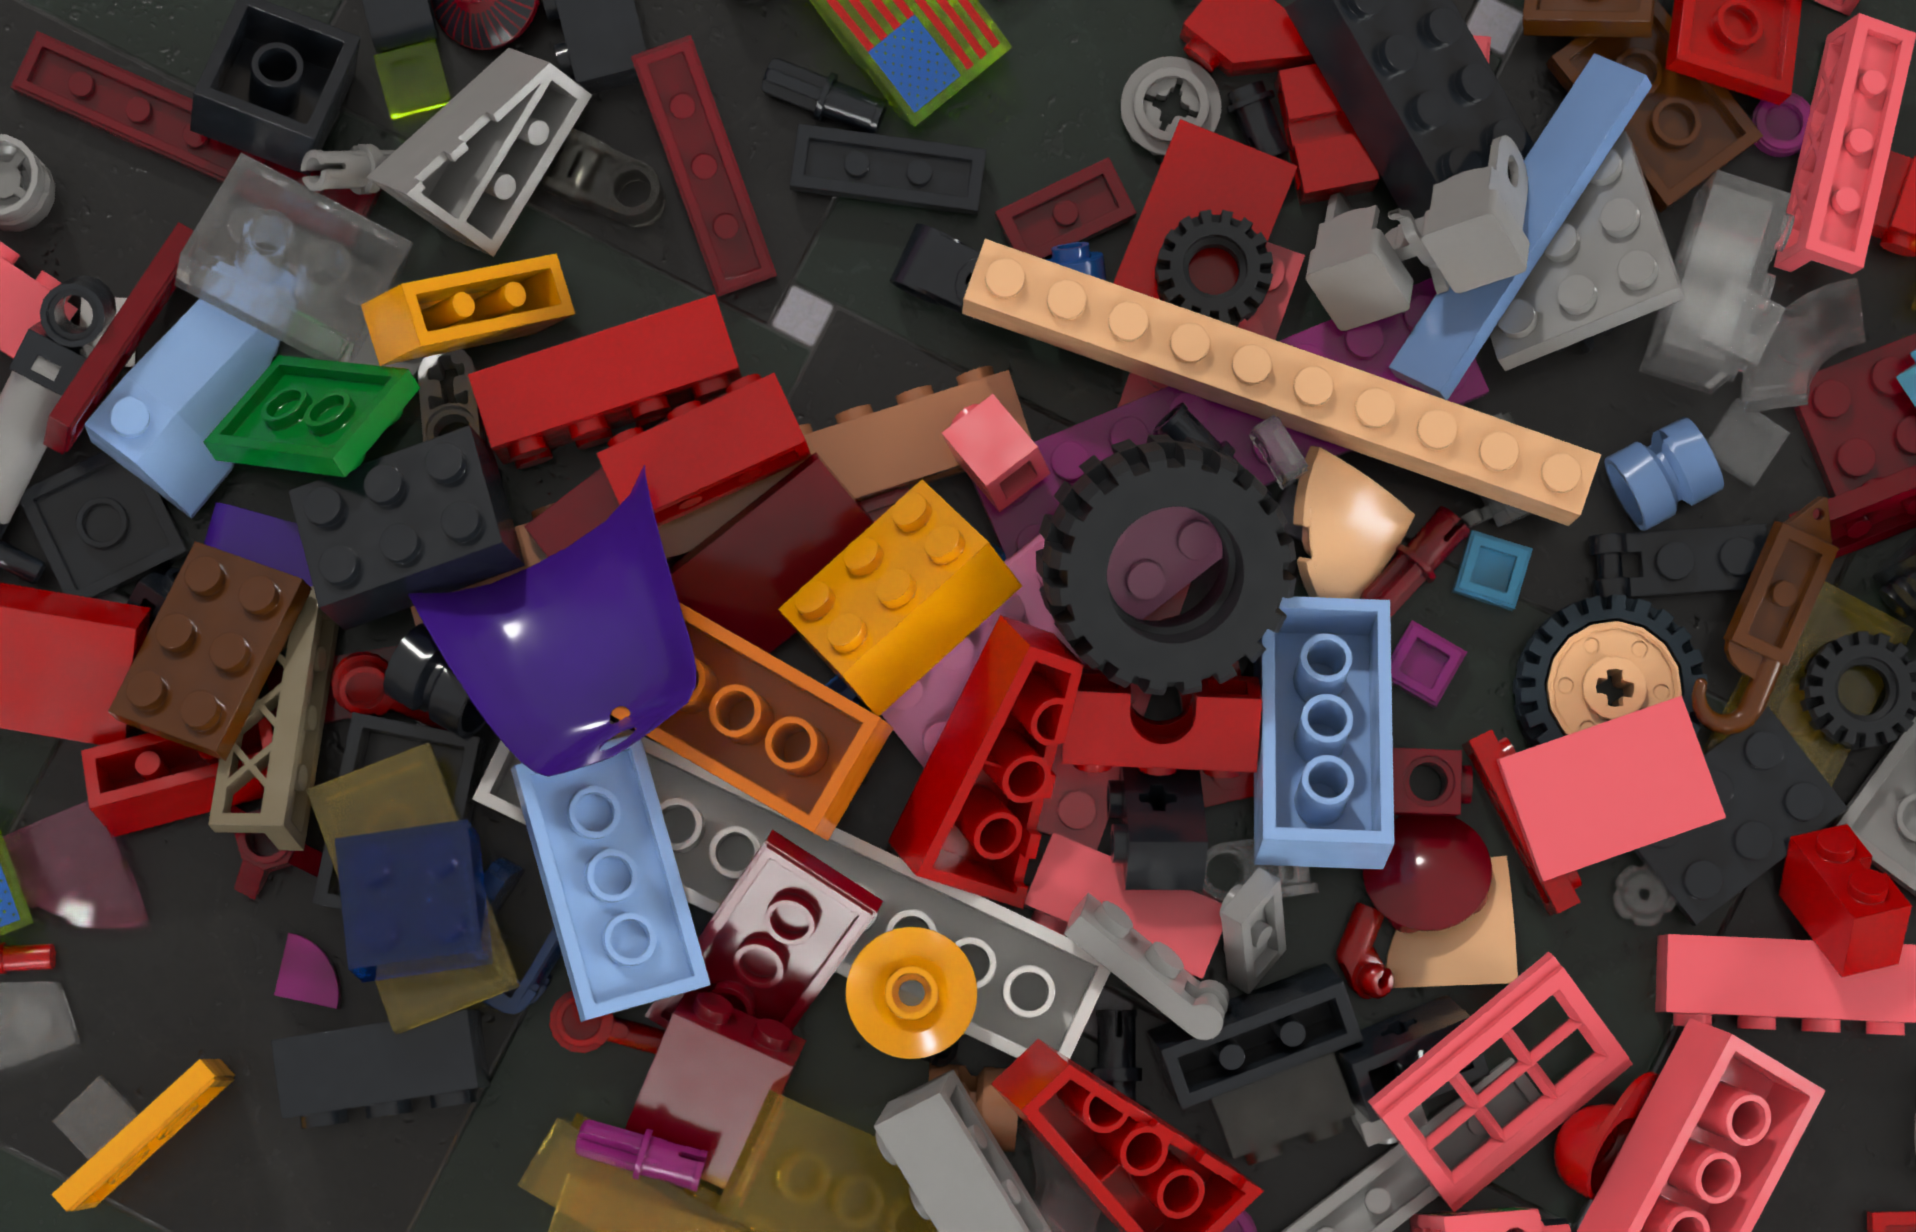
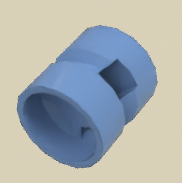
M1682 417L1653 432L1650 446L1647 447L1639 442H1634L1606 457L1604 461L1606 473L1618 500L1633 523L1643 531L1674 516L1677 511V502L1683 500L1693 506L1723 490L1724 487L1723 475L1709 444L1697 426L1687 417Z

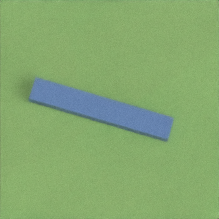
M1594 53L1524 159L1528 176V194L1523 232L1530 242L1526 271L1463 293H1455L1449 287V291L1436 294L1389 366L1395 377L1436 397L1448 400L1651 89L1652 84L1647 75Z

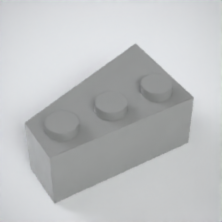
M508 48L366 178L453 240L494 257L592 94L550 62Z

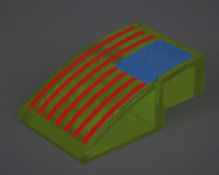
M810 0L854 62L865 69L884 97L889 100L890 105L898 116L913 126L918 125L1012 48L978 0Z

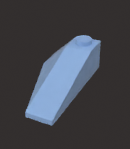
M251 246L131 368L85 422L84 425L90 441L192 519L232 471L235 464L216 461L203 441L271 365L301 291V283Z

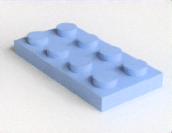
M630 735L607 741L600 748V751L614 747ZM642 739L607 760L550 777L533 772L523 763L510 768L580 1021L594 1019L711 985Z

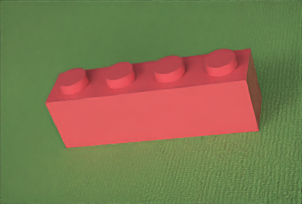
M1679 934L1657 936L1655 1013H1673V1026H1686L1689 1018L1712 1026V1015L1737 1016V1029L1776 1030V1018L1802 1019L1801 1031L1841 1033L1842 1020L1865 1021V1034L1905 1036V1023H1916V945L1903 944L1899 964L1841 977L1813 940Z

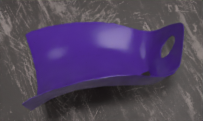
M645 465L630 495L609 518L567 548L531 567L491 584L450 593L408 594L445 661L486 723L521 763L533 772L547 777L586 767L621 753L689 702L696 686V663L693 647L660 538L649 494ZM624 706L629 709L630 715L615 724L610 723L611 712L616 707ZM636 728L621 743L600 751V748L615 735L627 729Z

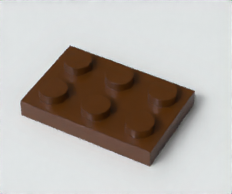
M1655 0L1652 38L1579 36L1551 56L1546 62V66L1567 93L1594 53L1647 75L1652 87L1622 132L1626 131L1633 143L1653 204L1662 213L1756 144L1763 135L1726 88L1665 69L1672 18L1660 2Z
M195 541L108 712L119 722L226 761L312 588L302 578Z

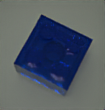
M467 819L335 838L348 969L362 983L493 964L479 834Z

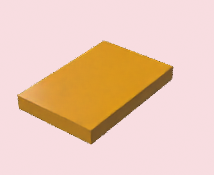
M199 1059L51 1195L66 1212L95 1208L234 1081L233 1077L235 1074L221 1059Z

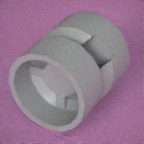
M0 134V229L3 231L21 232L37 226L48 216L55 201V183L50 170L22 141L7 134Z

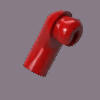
M1356 902L1338 945L1336 961L1350 989L1357 995L1365 999L1384 998L1393 989L1394 975L1391 969L1385 968L1373 944L1385 916L1372 907Z

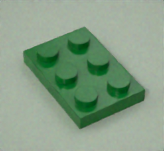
M278 355L203 443L216 461L346 477L351 471L361 465L366 457V452L387 427L393 425L401 417L403 408L418 392L420 386L409 369Z

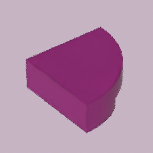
M288 932L274 995L340 1009L341 984L330 959L311 940Z

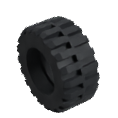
M1148 435L1147 443L1136 445L1130 439L1111 445L1113 455L1102 461L1093 455L1079 465L1084 474L1073 486L1064 481L1054 495L1055 499L1059 502L1054 515L1044 514L1039 533L1045 539L1044 549L1036 551V571L1043 581V586L1039 590L1044 605L1052 615L1055 626L1078 656L1092 669L1097 668L1102 671L1109 681L1124 688L1133 683L1138 685L1143 693L1163 696L1166 688L1169 686H1176L1182 695L1202 691L1201 680L1211 676L1219 684H1222L1237 676L1232 666L1235 662L1246 655L1254 663L1266 651V648L1259 640L1267 629L1279 633L1287 617L1279 606L1282 597H1293L1296 577L1288 571V563L1296 560L1294 540L1284 530V526L1288 521L1280 505L1267 493L1268 489L1253 474L1225 452H1218L1205 442L1188 437L1183 442L1174 441L1169 435ZM1168 507H1187L1199 512L1214 525L1222 541L1221 567L1209 593L1195 607L1170 619L1156 621L1141 620L1125 612L1114 600L1107 583L1110 555L1120 536L1136 520L1152 511Z

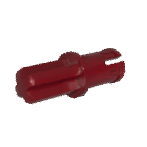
M1439 506L1435 514L1406 546L1399 544L1396 547V557L1361 594V599L1390 600L1391 618L1424 581L1432 583L1436 579L1434 570L1463 539L1470 535L1469 528L1464 523L1457 526L1456 524L1461 519L1446 507Z

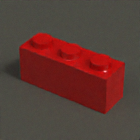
M775 373L763 378L760 374L747 375L731 383L725 389L726 395L704 405L699 400L685 403L669 412L666 416L668 421L646 431L641 427L631 428L611 438L607 443L609 448L596 454L619 505L630 495L644 465L657 526L660 527L808 459L811 456L809 447Z
M272 710L271 713L276 718V712ZM265 717L243 734L241 750L250 760L272 742L274 727ZM152 733L81 750L89 809L114 837L211 811L219 758ZM240 759L238 764V770L244 765V763ZM268 766L263 771H261L265 778L267 775ZM256 777L233 795L232 806L263 798L264 787Z

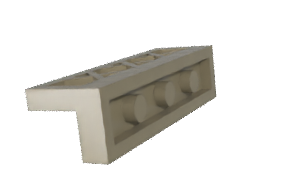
M310 586L312 590L281 650L282 652L287 648L286 657L280 652L277 661L284 668L282 682L262 699L257 698L227 760L219 759L208 823L215 833H265L278 850L304 851L339 631V625L318 607L313 586ZM277 707V713L275 718L271 711ZM265 717L274 727L272 742L250 760L241 750L243 734ZM240 759L244 763V765L238 770V764ZM268 766L267 775L265 778L261 771H263ZM256 777L264 787L261 812L230 813L233 795Z

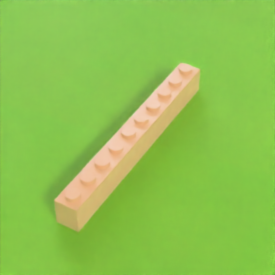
M988 239L984 240L963 298L962 314L1570 526L1582 513L1601 454Z

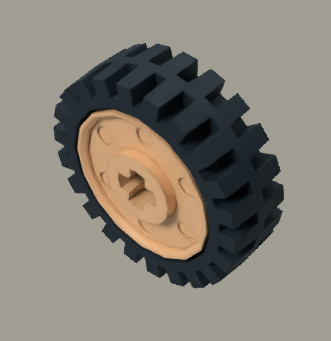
M1612 594L1608 598H1602L1600 595L1590 597L1557 611L1534 632L1526 643L1516 665L1517 672L1513 680L1512 694H1515L1516 701L1514 711L1516 719L1521 722L1523 727L1522 734L1527 743L1535 747L1681 695L1697 735L1701 726L1692 709L1691 694L1694 683L1698 678H1704L1707 681L1708 689L1707 674H1703L1701 664L1704 660L1700 650H1695L1691 644L1690 639L1692 636L1684 626L1679 627L1672 621L1675 617L1664 609L1657 610L1651 606V602L1640 598L1629 599L1626 598V595ZM1607 675L1612 676L1613 687L1623 689L1624 696L1612 702V706L1608 705L1607 695L1597 693L1596 685L1608 679Z

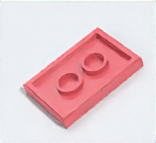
M1682 695L1496 760L1540 882L1726 818Z

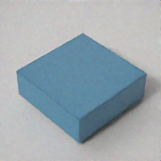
M1471 530L1451 593L1513 611L1518 601L1533 548Z

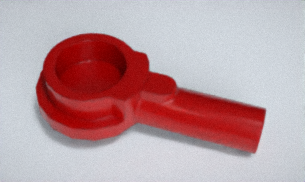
M366 651L352 653L342 659L335 667L331 679L333 696L338 704L350 713L355 712L366 715L374 713L382 716L391 709L433 728L448 731L429 719L428 711L424 712L420 709L413 711L389 698L384 693L383 682L389 662L380 655Z
M572 991L561 996L555 1002L550 1012L549 1026L554 1039L561 1047L577 1053H587L596 1050L608 1041L656 1054L666 1031L614 1017L613 1013L581 1022Z

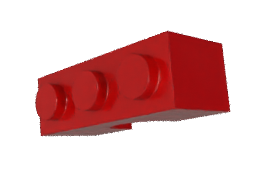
M1083 669L1065 743L1061 744L1062 764H1073L1076 769L1090 773L1106 772L1112 766L1138 767L1141 772L1155 776L1171 775L1177 769L1203 770V773L1208 776L1222 779L1238 777L1241 775V772L1257 773L1262 710L1259 677L1235 676L1222 684H1219L1213 676L1201 680L1202 691L1192 693L1188 707L1180 715L1170 720L1155 721L1143 717L1133 708L1131 704V685L1124 688L1109 681L1100 670Z

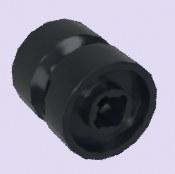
M424 623L410 630L399 643L389 661L383 682L384 693L389 698L413 711L419 709L424 712L428 711L429 719L463 739L472 737L481 730L486 721L450 669Z

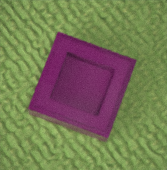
M1412 620L1391 654L1392 685L1428 706L1435 708L1466 656L1467 651Z

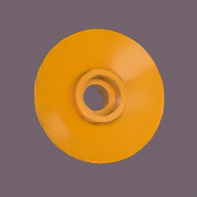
M903 927L877 936L860 951L848 974L846 1003L854 1026L870 1045L894 1057L920 1059L944 1051L964 1034L975 1012L977 982L968 958L952 940L930 929ZM914 980L923 986L925 995L920 1004L907 1006L900 1000L899 989L906 981Z

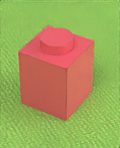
M994 394L990 395L980 404H972L964 408L953 419L951 426L942 432L955 460L999 512L1051 474L1038 446Z

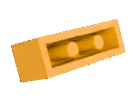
M557 253L402 283L361 304L379 366L533 335L575 315Z

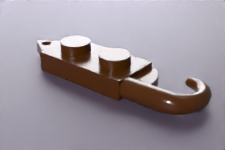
M1819 496L1785 522L1774 521L1724 635V651L1728 661L1737 671L1750 678L1737 708L1728 714L1715 712L1707 702V681L1704 678H1698L1694 683L1691 694L1692 709L1699 722L1712 732L1723 735L1741 733L1753 726L1764 712L1784 665L1788 666L1839 550L1838 547L1832 545L1827 497ZM1817 508L1819 516L1817 519H1814L1813 511Z

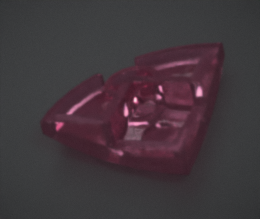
M88 801L0 838V864L8 887L15 896L33 909L40 907L52 914L66 918L67 924L89 928H118L149 920L128 861L122 859L114 836L89 809Z

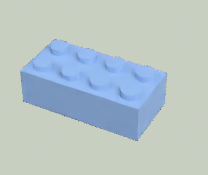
M1282 597L1279 608L1287 617L1279 633L1267 629L1259 642L1266 648V651L1253 663V677H1259L1262 695L1257 773H1254V865L1384 869L1394 846L1390 600Z

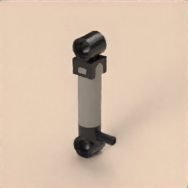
M87 275L74 276L50 290L43 299L40 309L41 321L28 329L9 367L12 372L0 394V568L30 584L38 583L46 568L45 562L2 541L1 538L47 448L43 441L49 414L94 349L88 343L94 341L106 331L117 311L115 297L110 288L101 280ZM76 295L82 297L90 304L93 312L90 326L80 327L68 320L64 310L65 300L68 296Z

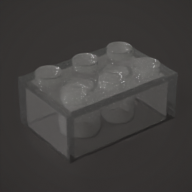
M241 153L180 253L175 286L315 359L353 363L369 335L361 304L398 285L404 274L413 242L318 192L309 190L297 181Z
M1717 170L1694 196L1673 262L1685 299L1658 310L1639 372L1711 395L1727 381L1733 382L1738 371L1743 373L1746 371L1757 340V336L1748 333L1749 326L1757 311L1764 312L1775 284L1776 276L1766 272L1776 250L1780 252L1784 250L1794 224L1795 216L1785 213L1791 193Z

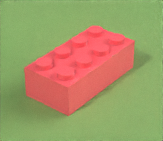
M1689 1018L1577 1232H1752L1826 1090L1735 1035Z

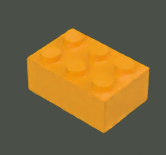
M921 480L808 583L802 586L778 610L816 655L875 715L880 716L1022 587V584L991 544L924 480Z

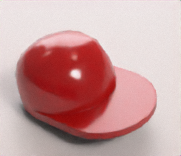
M1655 1072L1642 1074L1628 1086L1615 1105L1599 1104L1585 1106L1577 1110L1563 1123L1555 1142L1554 1159L1557 1173L1568 1187L1594 1200L1659 1074Z

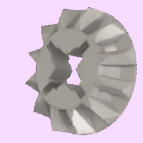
M1160 57L1143 64L1130 76L1121 97V119L1131 140L1147 149L1153 156L1166 154L1180 119L1214 132L1221 115V97L1211 75L1197 63L1182 57ZM1176 84L1182 85L1179 93L1181 96L1180 107L1188 110V114L1196 118L1189 115L1186 118L1175 116L1172 123L1167 125L1165 131L1160 130L1162 123L1160 121L1161 110L1152 106L1153 103L1144 100V98L1151 101L1155 99L1165 101L1169 93H1173Z

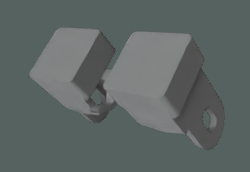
M1507 135L1493 139L1487 167L1464 171L1441 183L1435 184L1433 186L1430 210L1426 211L1423 217L1414 220L1409 210H1401L1400 208L1389 211V219L1398 220L1400 225L1392 228L1385 235L1380 229H1377L1380 213L1377 205L1354 210L1343 193L1339 192L1330 196L1325 222L1319 224L1315 249L1310 252L1306 281L1339 330L1347 331L1409 310L1414 281L1401 261L1416 256L1423 265L1429 267L1437 294L1449 291V287L1455 293H1463L1526 271L1530 242L1523 232L1528 194V176L1523 157L1517 145ZM1508 166H1509V169H1510V180H1509L1508 172H1507Z

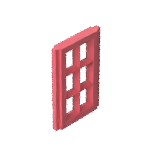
M1547 952L1367 1102L1438 1195L1455 1213L1632 1066L1633 1063L1564 967L1560 965L1554 955ZM1553 995L1569 1018L1528 1051L1512 1028ZM1578 1029L1594 1051L1553 1084L1537 1062ZM1502 1038L1517 1058V1061L1476 1094L1460 1071L1498 1039ZM1527 1072L1542 1094L1501 1127L1485 1105L1523 1073ZM1449 1081L1465 1104L1424 1137L1408 1114ZM1475 1115L1490 1137L1450 1170L1434 1150V1147Z

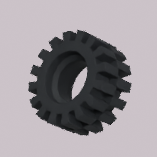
M1210 209L1200 211L1199 216L1192 219L1189 215L1179 222L1177 228L1169 231L1160 248L1155 267V279H1157L1158 283L1157 293L1159 298L1173 305L1238 327L1241 321L1244 319L1248 321L1256 313L1271 285L1273 258L1272 253L1267 252L1265 247L1267 240L1262 232L1256 234L1251 229L1253 223L1245 217L1242 221L1232 218L1234 212L1222 210L1221 215H1213ZM1206 248H1219L1228 252L1235 259L1239 275L1236 284L1229 291L1218 295H1211L1195 287L1189 276V263L1199 251Z
M1857 631L1850 635L1841 636L1818 649L1817 655L1810 658L1807 662L1805 669L1808 671L1806 677L1800 679L1799 690H1804L1805 699L1800 701L1802 711H1809L1812 720L1808 723L1813 730H1821L1826 734L1823 739L1829 743H1840L1844 745L1845 749L1851 750L1878 747L1898 739L1897 736L1907 732L1913 726L1914 722L1911 720L1916 715V659L1909 660L1905 654L1909 649L1901 642L1893 644L1889 641L1891 636L1883 633L1872 635L1869 634V631ZM1851 667H1868L1878 673L1883 680L1885 686L1883 704L1871 715L1863 716L1850 712L1839 698V681L1842 675Z

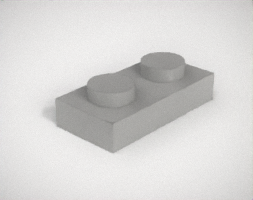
M1260 867L1244 885L1237 884L1228 892L1220 908L1228 983L1247 994L1251 993L1287 950L1281 881L1278 877Z

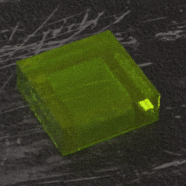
M435 39L374 55L388 112L392 120L445 106L452 99Z

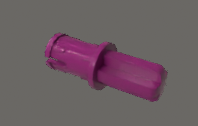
M590 1119L585 1120L581 1125L575 1143V1153L578 1156L633 1171V1179L639 1180L640 1175L674 1183L697 1192L708 1151L682 1146L652 1136L653 1130L646 1129L645 1134L642 1135Z

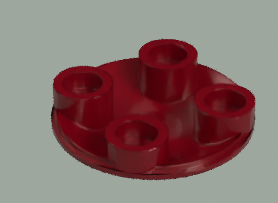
M1404 815L1394 820V846L1384 869H1363V879L1366 892L1373 905L1389 920L1392 927L1403 933L1438 931L1458 925L1485 906L1491 885L1492 864L1488 849L1482 838L1462 820L1446 816Z

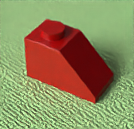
M1202 0L1182 26L1180 39L1187 43L1183 48L1185 53L1208 72H1213L1217 67L1225 75L1231 77L1279 72V70L1316 64L1285 8L1275 0Z

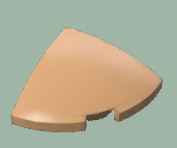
M1310 446L1299 476L1295 496L1293 524L1303 527V548L1311 556V558L1299 557L1297 559L1299 573L1309 597L1359 599L1368 586L1381 574L1396 552V547L1406 535L1415 514L1374 480L1321 447Z
M1507 856L1490 857L1492 864L1491 885L1486 904L1479 912L1472 914L1458 925L1443 930L1417 931L1414 933H1403L1395 930L1385 963V968L1391 969L1394 975L1393 988L1510 984L1518 977L1514 914Z

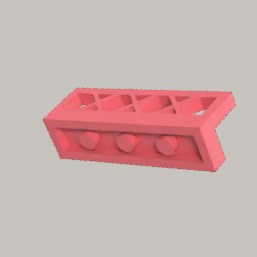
M1859 13L1827 35L1774 267L1793 272L1806 263L1815 261L1850 274H1854L1864 268L1916 39L1915 32Z

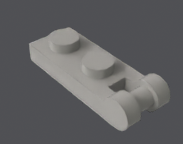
M1088 893L1074 908L1064 935L1191 1036L1199 1040H1209L1220 1033L1223 1028L1230 997L1228 990L1223 984L1216 980H1204L1201 982L1184 969L1182 960L1171 948L1161 942H1154L1152 944L1133 928V923L1129 916L1117 905L1109 901L1101 903Z

